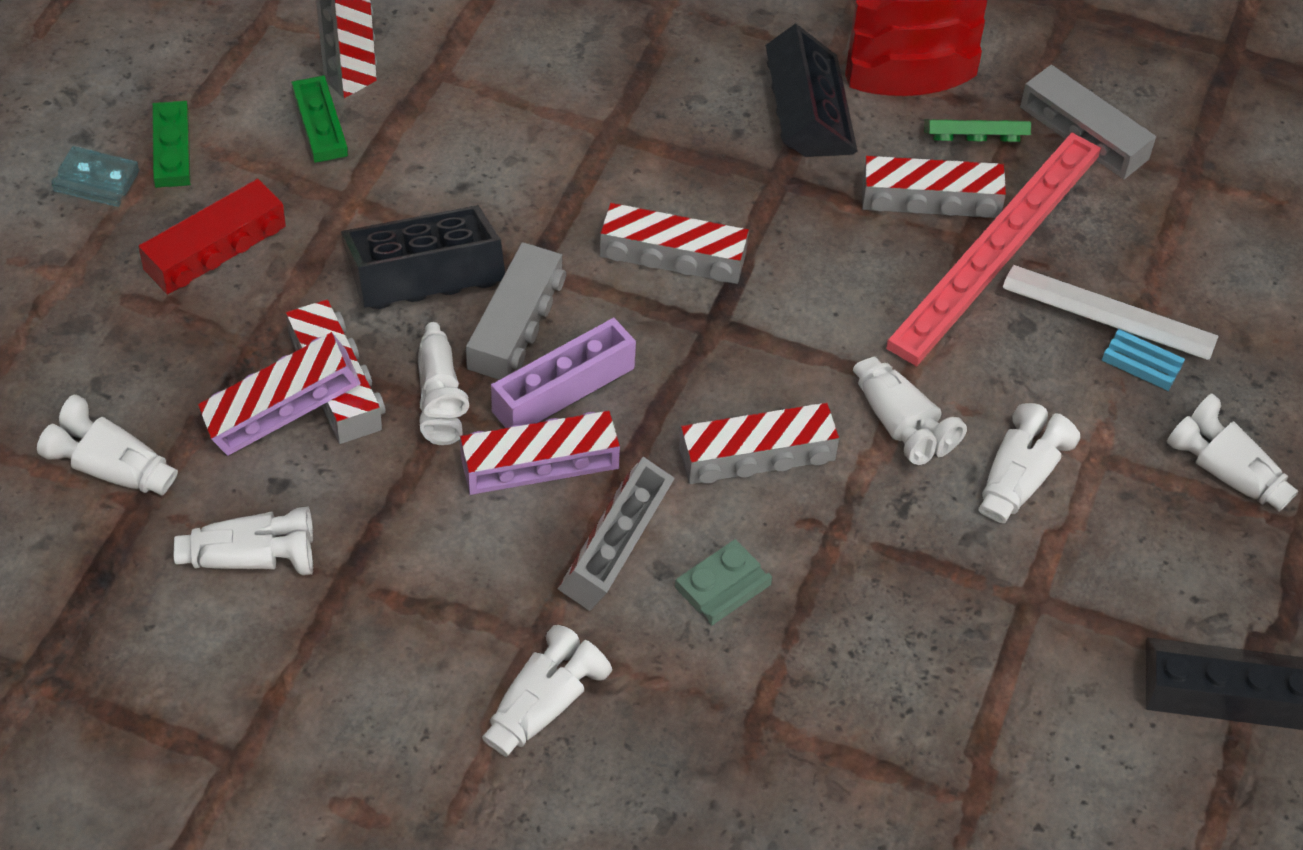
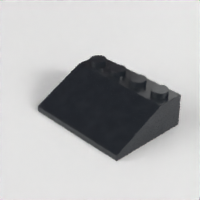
M479 205L341 231L354 281L364 308L382 309L390 306L392 302L402 300L417 302L425 299L427 295L437 293L452 295L459 293L463 288L473 286L488 288L501 281L505 275L501 239Z

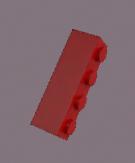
M257 178L140 244L138 247L143 270L167 295L179 288L185 287L199 276L216 269L225 261L247 251L251 246L269 236L275 235L286 227L283 203Z

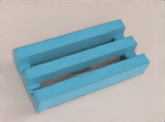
M1118 329L1114 339L1111 340L1109 347L1105 350L1102 361L1169 391L1185 359Z

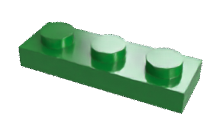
M325 75L291 81L293 95L314 163L347 157L348 147Z
M187 101L152 103L155 188L191 185Z
M924 119V133L933 134V140L953 141L954 134H967L966 141H987V135H1000V141L1020 142L1021 135H1031V121Z

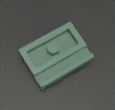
M734 539L675 580V588L700 614L703 613L708 618V623L712 626L769 587L772 582V576L769 573L766 574L760 568L761 564Z

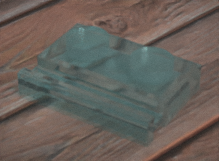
M72 146L58 169V176L53 178L51 183L53 191L119 207L121 204L120 199L123 195L127 194L139 173L138 162Z

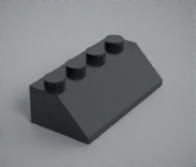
M795 23L765 45L768 56L767 66L772 78L771 88L775 94L777 104L776 114L780 120L782 130L780 133L781 139L789 149H795L804 157L853 155L858 152L838 57Z
M1147 637L1146 710L1303 730V657Z

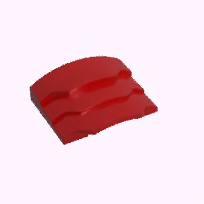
M856 0L845 70L849 88L878 95L917 96L948 90L971 80L977 75L982 54L980 43L985 25L984 15L988 0Z

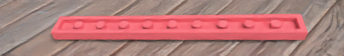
M1071 133L888 339L886 349L917 367L1096 161L1101 147Z

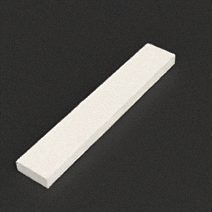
M1013 265L1009 271L1003 288L1206 360H1210L1218 339V335Z

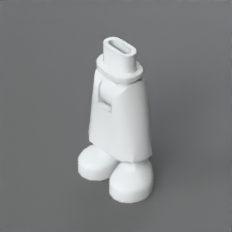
M430 322L425 327L418 352L421 387L420 409L422 410L419 419L420 431L433 444L449 445L460 440V436L463 435L462 424L457 417L467 412L469 400L468 395L458 389L459 383L454 371L452 350L447 336L444 332L440 331L438 323Z
M871 357L858 362L854 366L853 371L860 378L858 385L864 391L875 414L893 439L904 442V455L913 464H926L931 460L934 453L937 457H943L962 441L967 432L966 424L958 417H950L938 423L941 417V409L898 371L892 370L889 363H881L876 357Z
M75 394L70 396L62 406L59 415L60 427L55 424L48 425L42 432L37 444V453L48 460L69 458L71 459V467L75 470L132 489L139 488L144 493L151 490L161 496L164 495L178 474L177 469L166 464L165 458L158 456L140 440L105 417H100L93 423L89 419V408L86 400ZM71 436L81 438V441L77 442Z
M1214 394L1208 395L1191 417L1187 416L1176 426L1170 434L1167 443L1174 449L1192 452L1198 456L1195 462L1197 465L1237 491L1257 499L1262 505L1268 502L1280 512L1297 495L1298 490L1286 481L1288 475L1282 474L1278 465L1234 421L1226 428L1222 426L1218 420L1221 408L1220 399ZM1201 435L1208 438L1211 442H1207Z
M1025 403L1017 407L1012 415L1013 423L1017 429H1009L998 449L989 473L987 485L982 492L984 500L979 507L981 514L999 523H1006L1010 514L1018 512L1020 507L1046 480L1060 461L1061 453L1058 450L1070 451L1078 444L1080 432L1069 419L1058 413L1053 414L1042 438L1038 439L1033 448H1031L1034 436L1038 435L1046 425L1048 418L1047 409L1035 403Z
M309 506L296 508L285 516L274 517L273 512L221 521L204 526L201 530L200 528L192 529L191 535L175 536V564L192 563L194 568H200L201 565V567L213 569H275L276 557L289 559L299 574L312 575L313 558L310 543L313 541V526Z
M553 625L547 632L546 641L549 647L544 654L536 652L532 654L504 695L496 714L491 717L490 723L492 726L482 736L487 745L505 757L516 746L523 747L526 740L528 741L539 733L584 692V686L579 681L581 678L588 676L591 679L601 681L606 679L612 672L610 662L596 646L587 640L580 644L577 634L565 626ZM563 660H570L565 667H560L557 670V667Z

